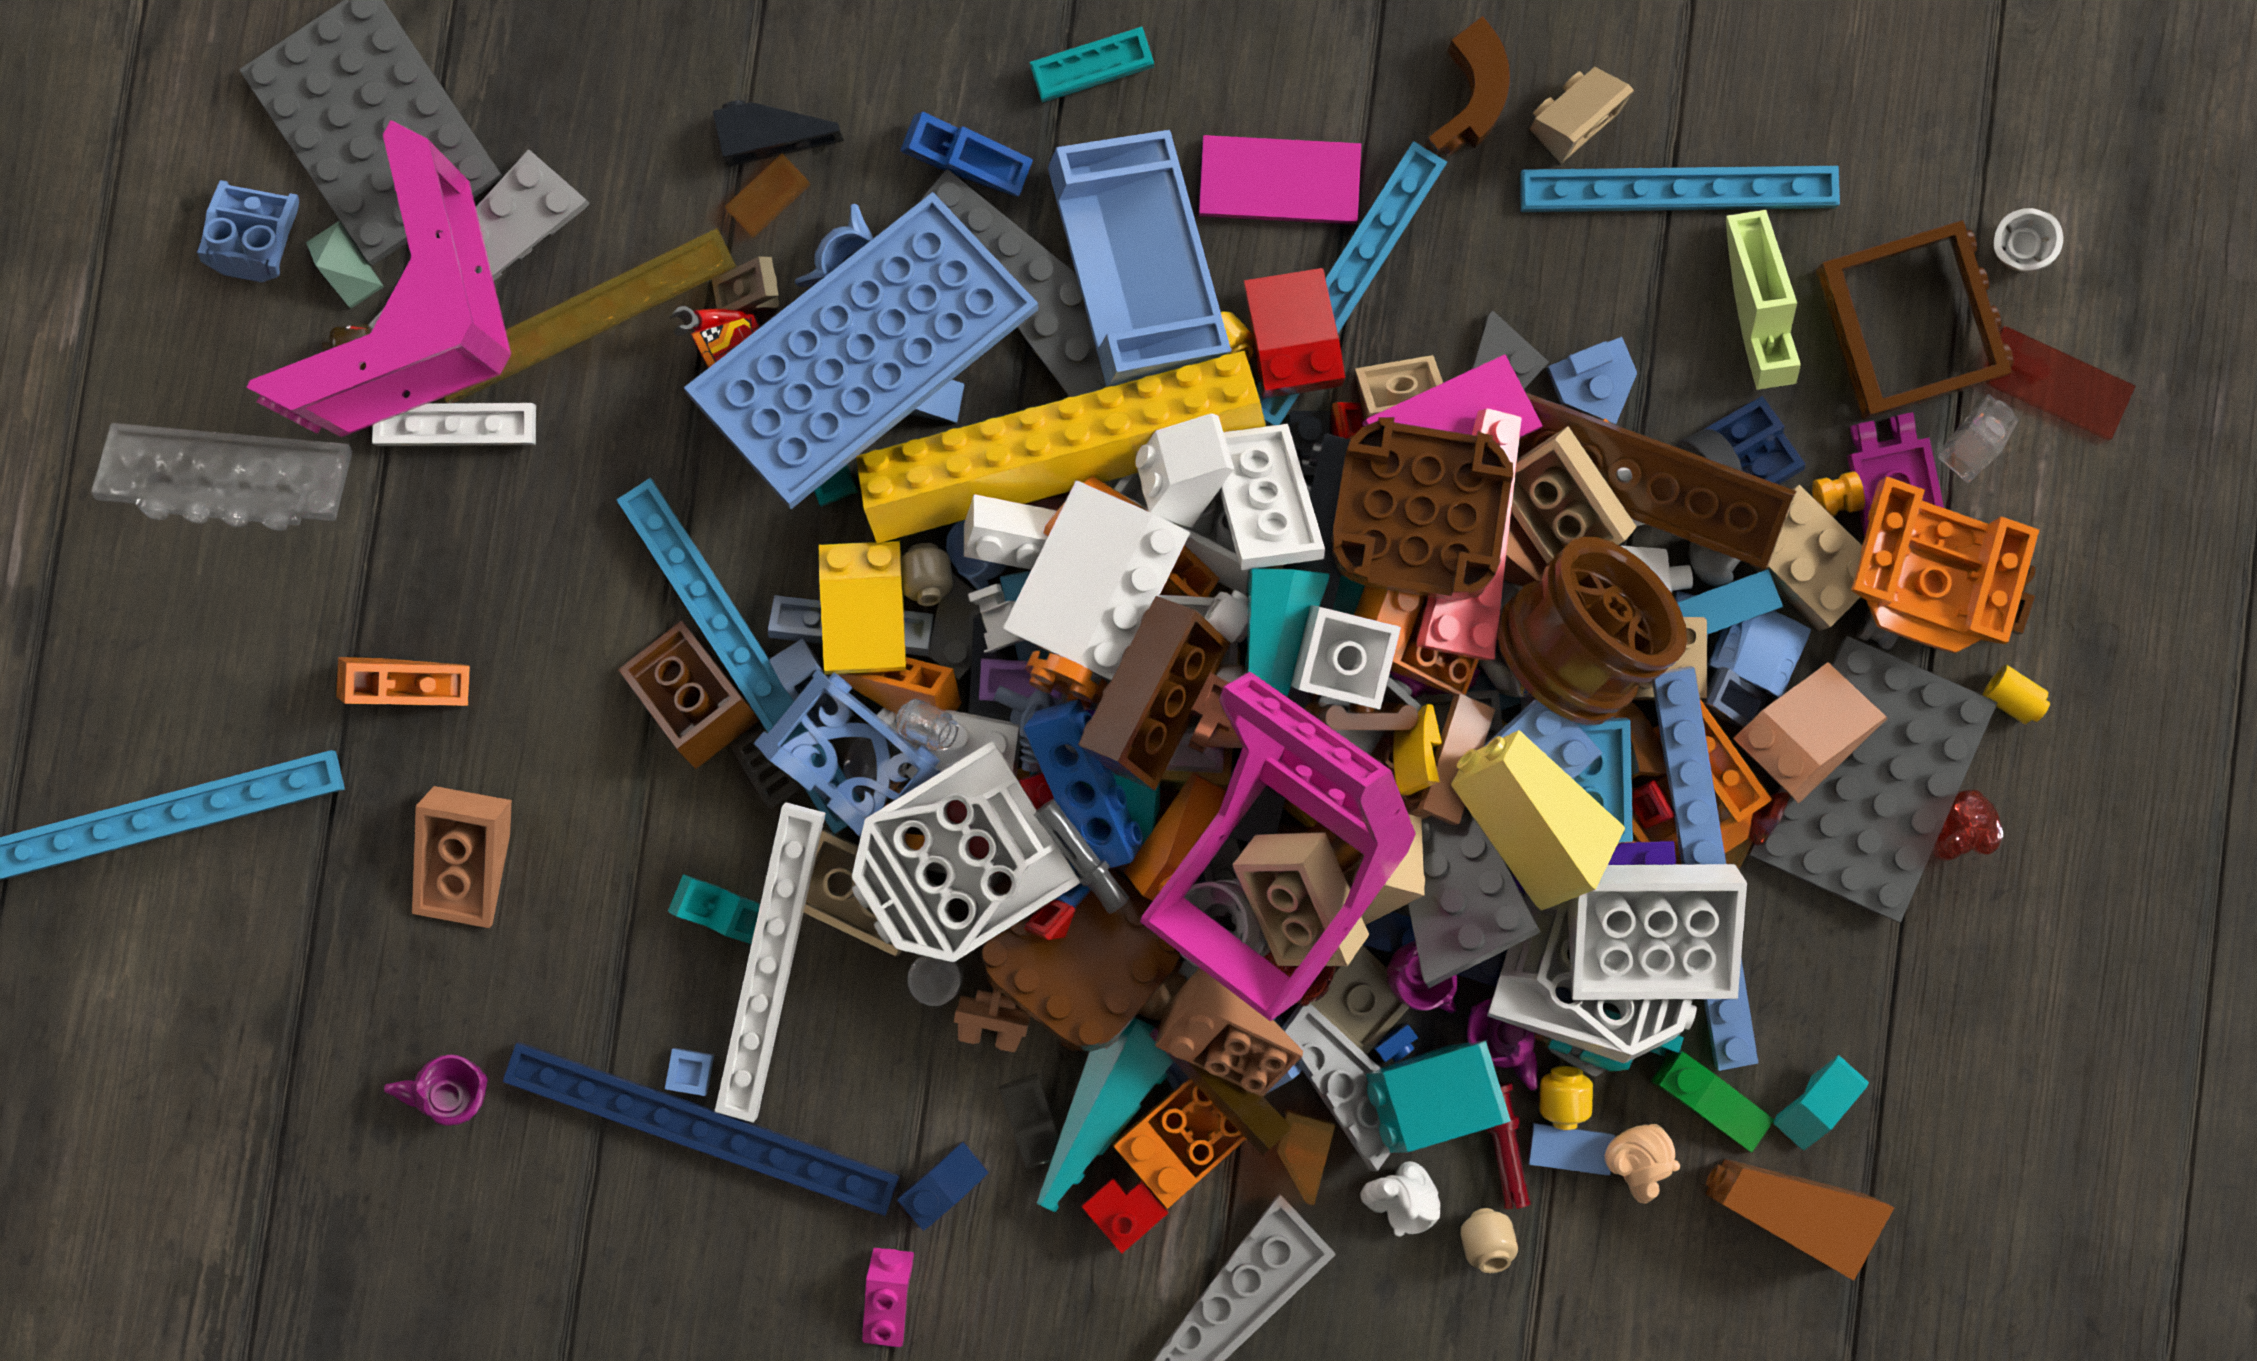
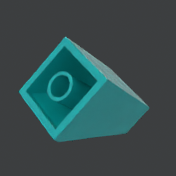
M1486 1041L1446 1045L1366 1074L1368 1098L1372 1105L1376 1107L1381 1123L1379 1125V1133L1390 1153H1408L1511 1121Z

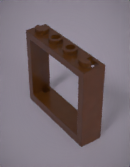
M1964 220L1825 261L1816 269L1863 420L1997 381L2012 373L2010 367L2013 366L2014 362L2012 351L2007 343L2002 342L1998 328H2001V317L1997 307L1990 305L1986 292L1989 289L1988 276L1983 267H1978L1974 254L1977 251V242L1972 230L1966 229ZM1949 240L1990 367L1883 398L1843 271Z

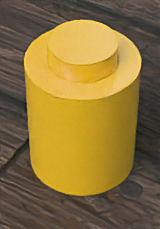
M2007 664L2003 665L1993 675L1983 692V696L1997 702L1996 707L2024 725L2031 720L2038 722L2050 706V702L2046 700L2048 697L2047 690Z

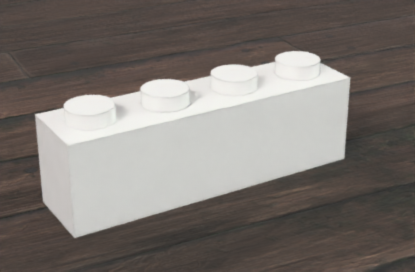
M973 495L964 523V557L1032 570L1048 538L1043 533L1045 525L1057 511Z

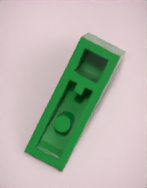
M1671 1050L1651 1079L1653 1084L1751 1153L1774 1121L1767 1113L1683 1051L1677 1053Z

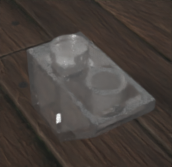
M1988 394L1947 440L1937 458L1969 483L2002 452L2019 419L2014 416L2012 409L2006 403L1999 400L1996 401Z

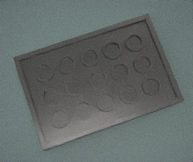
M343 0L239 69L366 260L372 266L408 243L383 139V133L390 120L427 138L470 181L473 198L503 178L384 0Z
M1846 636L1841 643L1832 666L1888 719L1799 804L1778 785L1748 856L1894 922L1901 923L1997 702Z

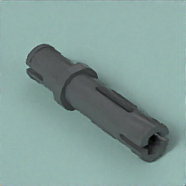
M1055 799L1041 806L1034 813V817L1077 870V873L1080 875L1079 881L1081 884L1088 886L1093 891L1108 914L1122 907L1129 899V896L1109 873V864L1104 859L1099 860L1080 832L1061 810Z

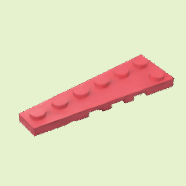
M1491 409L1479 410L1472 431V435L1475 436L1478 431L1494 436L1492 440L1505 450L1510 462H1513L1514 478L1511 484L1500 558L1502 559L1496 575L1484 592L1475 598L1446 600L1428 597L1416 647L1485 661L1495 660L1521 417Z

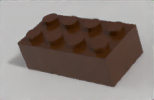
M1155 596L1150 608L1143 614L1141 625L1130 646L1125 649L1115 675L1105 687L1102 699L1092 719L1085 725L1083 736L1078 745L1116 775L1155 791L1194 716L1190 712L1209 674L1215 675L1231 643L1196 610Z

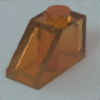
M1285 1109L1283 1118L1292 1128L1276 1143L1275 1149L1305 1202L1314 1205L1335 1125L1332 1121Z

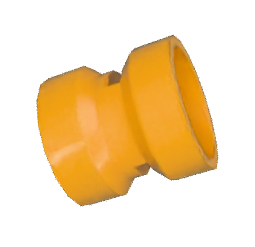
M1856 472L1841 474L1839 479L1835 480L1826 477L1813 481V498L1832 517L1836 516L1839 511L1846 510L1852 513L1864 509V489L1861 479Z

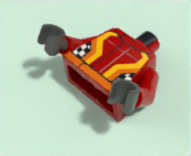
M681 306L669 316L671 319L678 317L685 323V325H680L673 330L676 336L685 335L691 328L696 330L691 335L708 368L761 327L753 314L747 315L740 310L714 308L692 311L686 306Z

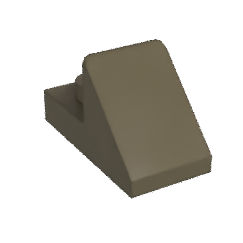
M756 257L712 279L717 309L740 310L748 314L779 307L777 278L774 273L772 257Z

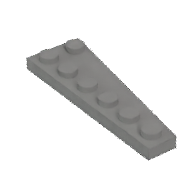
M529 149L476 206L494 281L502 275L501 272L518 258H524L533 250V246L547 235H553L590 204ZM477 268L476 273H481L482 268ZM382 311L369 324L371 328H374Z
M1279 1193L1152 1361H1225L1336 1255L1335 1252Z

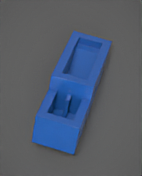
M923 111L913 116L900 152L941 170L945 171L948 169L954 175L1016 197L1021 193L1033 159L963 126L957 128Z

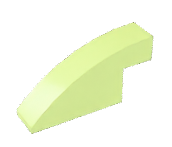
M1761 210L1728 215L1726 217V229L1733 288L1744 345L1756 389L1796 384L1801 364L1790 332L1797 301L1767 211Z

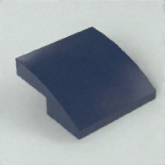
M1763 396L1705 428L1713 429L1720 433L1731 444L1745 473L1780 485L1805 469V462L1783 433L1785 426Z

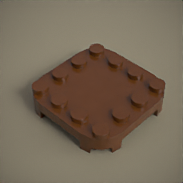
M1378 417V421L1362 427L1354 436L1352 435L1346 451L1331 538L1332 556L1336 563L1337 571L1341 575L1348 577L1351 581L1368 587L1446 600H1466L1480 596L1494 579L1502 559L1500 558L1511 484L1514 478L1513 462H1510L1505 450L1492 440L1494 436L1478 431L1475 436L1394 422L1395 417Z
M1111 868L1108 869L1109 873L1129 896L1127 902L1115 912L1108 914L1091 890L1075 908L1066 937L1046 940L1027 932L1024 929L1025 924L1038 911L1036 910L985 942L982 952V963L987 981L995 991L998 992L1000 990L1061 1040L1060 1045L1074 1052L1075 1050L1095 1051L1102 1048L1107 1049L1119 1039L1120 1034L1167 978L1172 976L1180 958L1179 951L1140 922L1142 915L1153 901L1144 897L1138 889Z

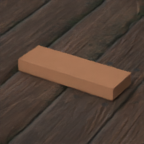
M1461 693L1453 696L1440 737L1442 744L1437 746L1434 755L1440 782L1423 790L1417 808L1418 811L1451 825L1460 823L1465 804L1451 786L1459 771L1457 763L1470 749L1478 750L1484 747L1494 716V708Z

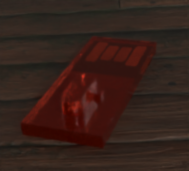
M2002 327L2000 331L2002 342L2009 345L2013 355V366H2010L2012 373L2003 379L1986 383V385L2103 439L2112 440L2136 386L2012 328ZM1987 360V362H1986L1984 368L1990 367V366H1989V363H1988V360Z

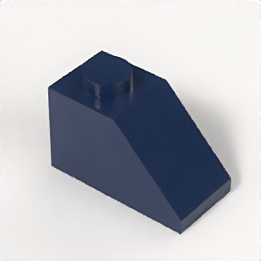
M963 1141L906 1189L897 1200L924 1232L975 1187L989 1171Z

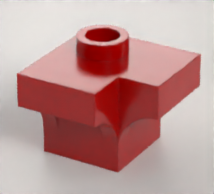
M1112 1178L1082 1204V1208L1121 1254L1169 1213L1142 1180L1130 1190H1124Z

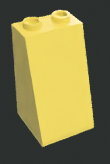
M1520 730L1503 738L1497 736L1487 746L1478 750L1470 749L1457 763L1459 771L1451 786L1535 906L1543 911L1596 890L1625 827Z

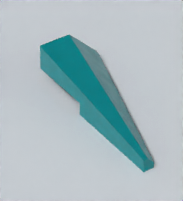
M1252 568L1249 570L1245 674L1252 672L1286 697L1288 696L1310 606H1320L1329 581V574L1292 569Z
M1134 1018L1120 1034L1119 1039L1110 1047L1089 1052L1037 1201L1038 1205L1056 1212L1059 1208L1057 1205L1058 1201L1072 1184L1078 1185L1085 1176L1083 1171L1096 1155H1103L1142 1107L1139 1103L1155 1084H1161L1167 1077L1165 1071L1174 1061L1164 1050L1155 1046L1156 1042L1149 1035L1155 1028L1154 1026Z

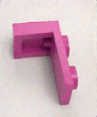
M873 1248L866 1279L862 1338L864 1343L895 1347L903 1345L907 1291L913 1267L914 1252Z

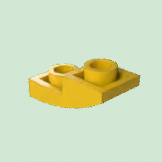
M1433 704L1422 706L1418 712L1419 718L1415 727L1409 730H1395L1393 743L1394 772L1396 784L1401 795H1411L1440 782L1432 748L1442 744Z

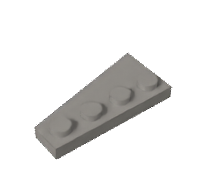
M1308 1001L1300 1002L1282 1026L1283 1031L1304 1051L1303 1056L1297 1063L1370 1171H1378L1390 1155V1152L1383 1143L1379 1133V1125L1381 1123L1376 1107L1372 1105L1368 1098L1366 1074L1381 1068Z

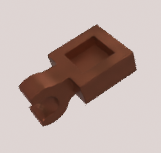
M1212 673L1209 674L1190 712L1201 719L1189 741L1188 747L1202 754L1216 726L1227 732L1231 727V723L1219 702L1223 687L1230 682Z

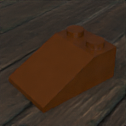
M680 621L618 669L676 749L695 769L760 720L683 621Z

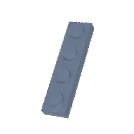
M774 595L768 626L769 638L799 641L803 638L805 642L823 644L821 601ZM904 611L906 654L928 657L934 623L933 614Z

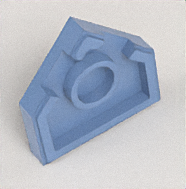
M1622 337L1610 342H1602L1572 354L1567 359L1546 368L1561 405L1575 411H1581L1600 420L1606 418L1609 423L1614 425L1618 421L1637 375Z

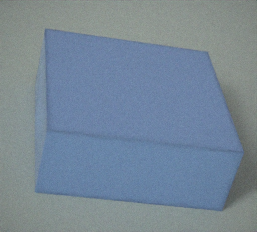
M673 1048L665 1089L706 1096L714 1054Z

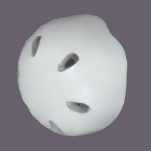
M2024 208L2008 214L1998 225L1994 237V250L2000 262L2012 270L2025 273L2039 271L2050 265L2059 255L2063 245V232L2057 219L2049 213L2033 208ZM2029 220L2033 221L2031 228L2027 227ZM2007 225L2010 227L2011 233L2008 232ZM2042 238H2049L2047 242H2041ZM2034 257L2040 259L2041 262H2037Z

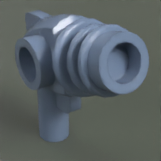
M999 685L993 700L1013 709L1010 716L1011 723L1019 725V735L1025 737L1020 740V744L1024 746L1021 749L1024 755L1020 757L1021 761H1023L1022 769L1030 772H1042L1023 728L1036 711L1063 704V700L1052 697L1050 693L1040 690L1035 691L1027 698Z

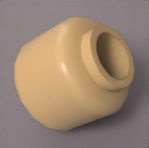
M1489 1208L1479 1209L1473 1212L1471 1217L1461 1226L1460 1236L1466 1259L1470 1265L1484 1273H1497L1511 1265V1261L1518 1253V1244L1512 1222L1507 1215L1494 1212V1210Z

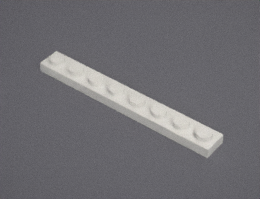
M787 802L782 806L715 1108L717 1113L754 1122L758 1117L826 814L824 812Z

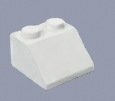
M1212 413L1156 430L1148 443L1141 446L1135 460L1148 511L1163 519L1192 528L1234 470L1219 416Z
M1311 605L1291 686L1298 690L1381 709L1401 627Z

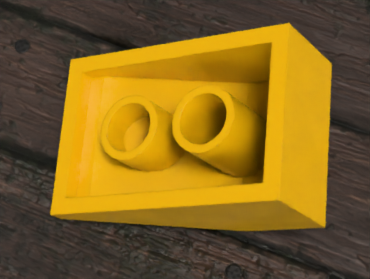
M900 541L819 545V581L825 675L832 674L833 672L836 674L906 671Z

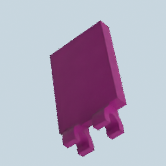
M1913 412L1888 418L1890 430L1895 439L1877 442L1874 421L1849 426L1852 440L1858 450V453L1847 455L1850 472L1854 471L1859 475L1865 494V507L1859 511L1864 538L1869 524L1867 518L1877 483L1886 476L1925 489L1922 501L1944 508L1930 438L1917 439Z

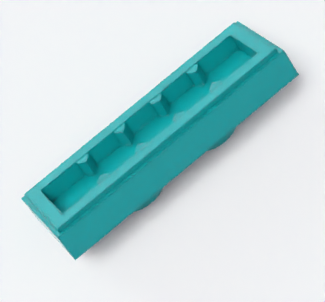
M1143 27L1029 62L1042 103L1154 68V60Z

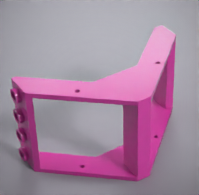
M390 120L383 133V139L411 259L371 334L250 380L246 387L260 394L256 401L257 403L319 434L321 428H324L343 437L499 376L511 355L470 181L427 138ZM481 267L482 272L476 273L477 268ZM366 363V368L361 370V364ZM409 391L410 396L405 398V392Z
M1248 672L1225 685L1219 698V702L1243 746L1219 813L1142 915L1140 922L1251 1006L1255 1011L1267 1020L1272 1021L1302 998L1407 855L1416 833L1390 769L1255 674ZM1266 785L1364 854L1345 904L1291 977L1287 976L1184 898Z

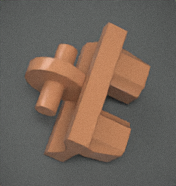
M994 989L993 993L977 990L976 999L966 996L960 997L954 1022L958 1023V1040L961 1042L979 1043L982 1030L988 1029L998 1031L995 1047L1004 1051L1016 1052L1021 1038L1026 1037L1031 1016L1022 1008L1016 1007V1003L1006 995H1002L1000 990L996 992Z

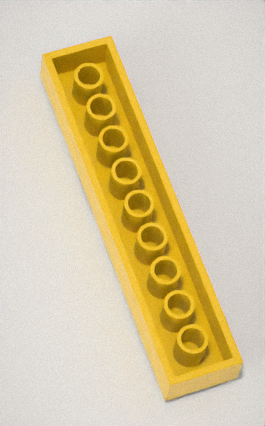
M1245 351L1226 354L1219 358L1186 365L1156 375L1145 376L1138 380L1105 387L1094 392L1068 397L1057 402L1028 408L1024 411L991 418L980 423L950 429L943 433L921 439H913L906 443L873 450L856 456L863 508L876 542L881 543L966 520L973 495L1025 504L1072 490L1076 480L1084 483L1091 476H1094L1100 481L1106 482L1139 473L1135 461L1137 453L1141 446L1148 443L1156 430L1212 413L1219 416L1223 432L1266 427L1261 402Z

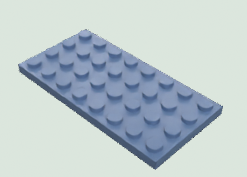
M932 192L686 385L684 390L687 396L791 510L1038 311V302Z

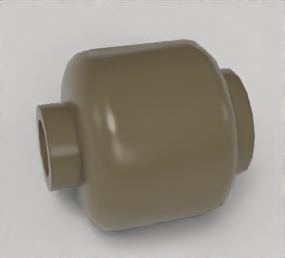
M932 543L916 544L911 546L907 553L901 557L902 591L907 598L917 601L920 605L931 606L939 603L941 598L951 592L954 584L951 561L948 553L938 548L937 545Z

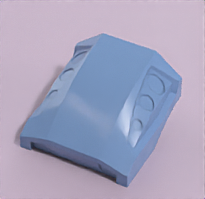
M220 180L206 213L203 236L197 251L200 261L226 276L258 282H265L278 277L280 274L279 264L298 211V195L290 193L289 196L241 188L231 186L227 181Z
M1774 610L1721 629L1707 667L1713 670L1720 667L1729 668L1738 674L1739 677L1748 681L1759 690L1766 691V694L1773 695L1772 698L1777 700L1786 691L1791 674L1808 640L1811 629Z

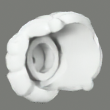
M1404 1162L1396 1170L1395 1175L1366 1183L1360 1193L1362 1202L1368 1208L1378 1213L1387 1211L1389 1223L1394 1228V1234L1398 1237L1403 1236L1405 1232L1408 1234L1422 1233L1432 1227L1440 1218L1438 1191L1428 1173L1415 1162Z

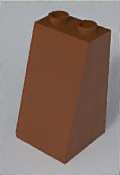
M1727 1159L1723 1161L1722 1165H1715L1706 1180V1185L1709 1187L1705 1193L1707 1196L1853 1281L1894 1210V1207L1865 1193Z

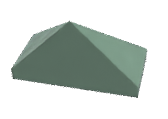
M341 221L336 222L306 242L315 266L350 308H353L384 287Z

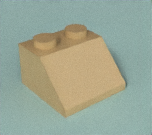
M1596 67L1592 68L1586 75L1579 71L1562 87L1566 91L1556 101L1549 97L1533 112L1536 118L1530 130L1562 164L1621 112L1634 91L1629 84Z
M1433 355L1355 368L1364 420L1443 383Z

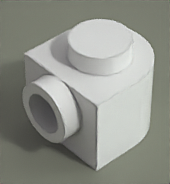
M1236 590L1231 595L1219 592L1204 615V618L1231 644L1235 640L1239 643L1242 642L1247 636L1248 597Z

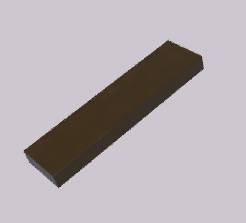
M1157 1025L1149 1034L1155 1042L1159 1030V1025ZM1166 1052L1262 1156L1292 1128L1264 1097L1249 1092L1241 1086L1213 1075L1207 1070Z

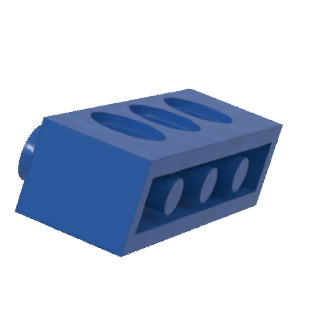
M1080 699L1036 711L1023 729L1055 801L1100 861L1104 859L1109 864V868L1131 863L1143 845V836L1139 824L1136 821H1132L1127 808L1125 791L1122 786L1117 785L1111 770L1078 745L1083 736L1085 725L1092 719L1091 714L1084 710ZM1065 745L1072 746L1078 754L1069 751ZM1081 781L1090 784L1094 790L1086 788ZM1098 818L1105 820L1109 826L1102 824Z

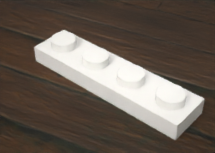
M533 403L425 404L374 424L372 444L376 446L536 445V405Z

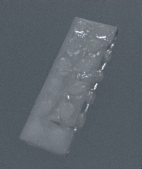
M111 423L91 492L96 500L136 503L147 517L155 520H166L169 514L183 515L186 520L197 524L206 523L210 517L221 518L225 523L234 527H245L248 521L263 522V525L269 529L283 531L287 529L288 525H300L301 518L336 521L352 450L349 444Z

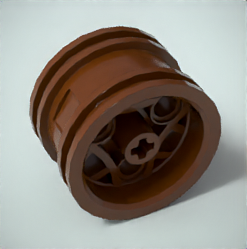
M1580 537L1571 540L1546 565L1542 581L1526 584L1502 607L1497 629V638L1502 654L1511 671L1523 687L1552 712L1570 721L1585 725H1600L1614 718L1637 695L1640 682H1650L1659 678L1668 667L1673 666L1685 652L1688 640L1686 624L1680 607L1659 576L1629 550L1612 541L1598 537Z

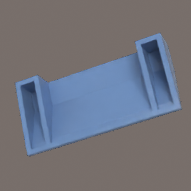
M1170 130L1056 147L1048 165V171L1106 387L1116 386L1141 379L1145 376L1164 373L1186 365H1193L1230 354L1231 348Z

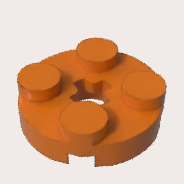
M1040 651L1032 652L1025 667L1026 671L1031 675L1029 684L1032 687L1045 693H1051L1054 689L1067 695L1066 700L1068 702L1080 699L1084 710H1089L1092 703H1100L1103 691L1108 685L1103 678L1100 684L1097 685L1090 680L1093 671L1085 666L1053 653H1049L1047 660L1039 659Z

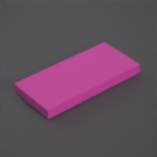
M1203 135L1199 216L1357 225L1361 143Z
M1506 354L1373 415L1362 422L1363 426L1378 421V417H1395L1394 422L1472 435L1477 412L1483 409H1491L1521 417L1519 439L1543 426Z

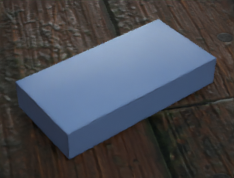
M1532 1123L1527 1163L1529 1165L1610 1176V1170L1606 1166L1604 1154L1608 1144L1615 1138V1135L1583 1129L1562 1130L1555 1128L1553 1125Z

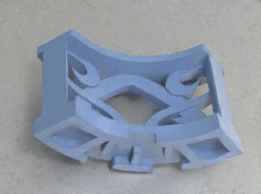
M817 669L812 675L814 677L770 732L764 731L754 744L770 762L778 766L809 791L813 789L824 800L828 801L827 806L861 837L864 820L885 807L888 797L895 801L939 774L941 771L936 766L940 760L922 745L917 750L875 713L848 693L853 687L838 674L833 672L828 677ZM826 693L836 701L838 711L834 715H829L824 707L821 706L819 716L826 726L817 727L808 717L807 713L819 698ZM851 709L869 724L848 723L851 717ZM802 722L808 731L783 745L782 743L791 732ZM842 737L870 738L877 760V781L866 777H855L842 782L838 787L831 783L838 763L835 749L829 740ZM887 739L903 753L891 758ZM816 744L822 746L827 756L826 764L819 768L811 762L814 754H821L814 747ZM905 763H910L916 767L918 772L899 794L890 788L891 780L894 782L907 781L909 778H904L900 773V769ZM860 785L868 786L875 790L874 796L864 791L865 799L862 802H857L854 799L853 792Z

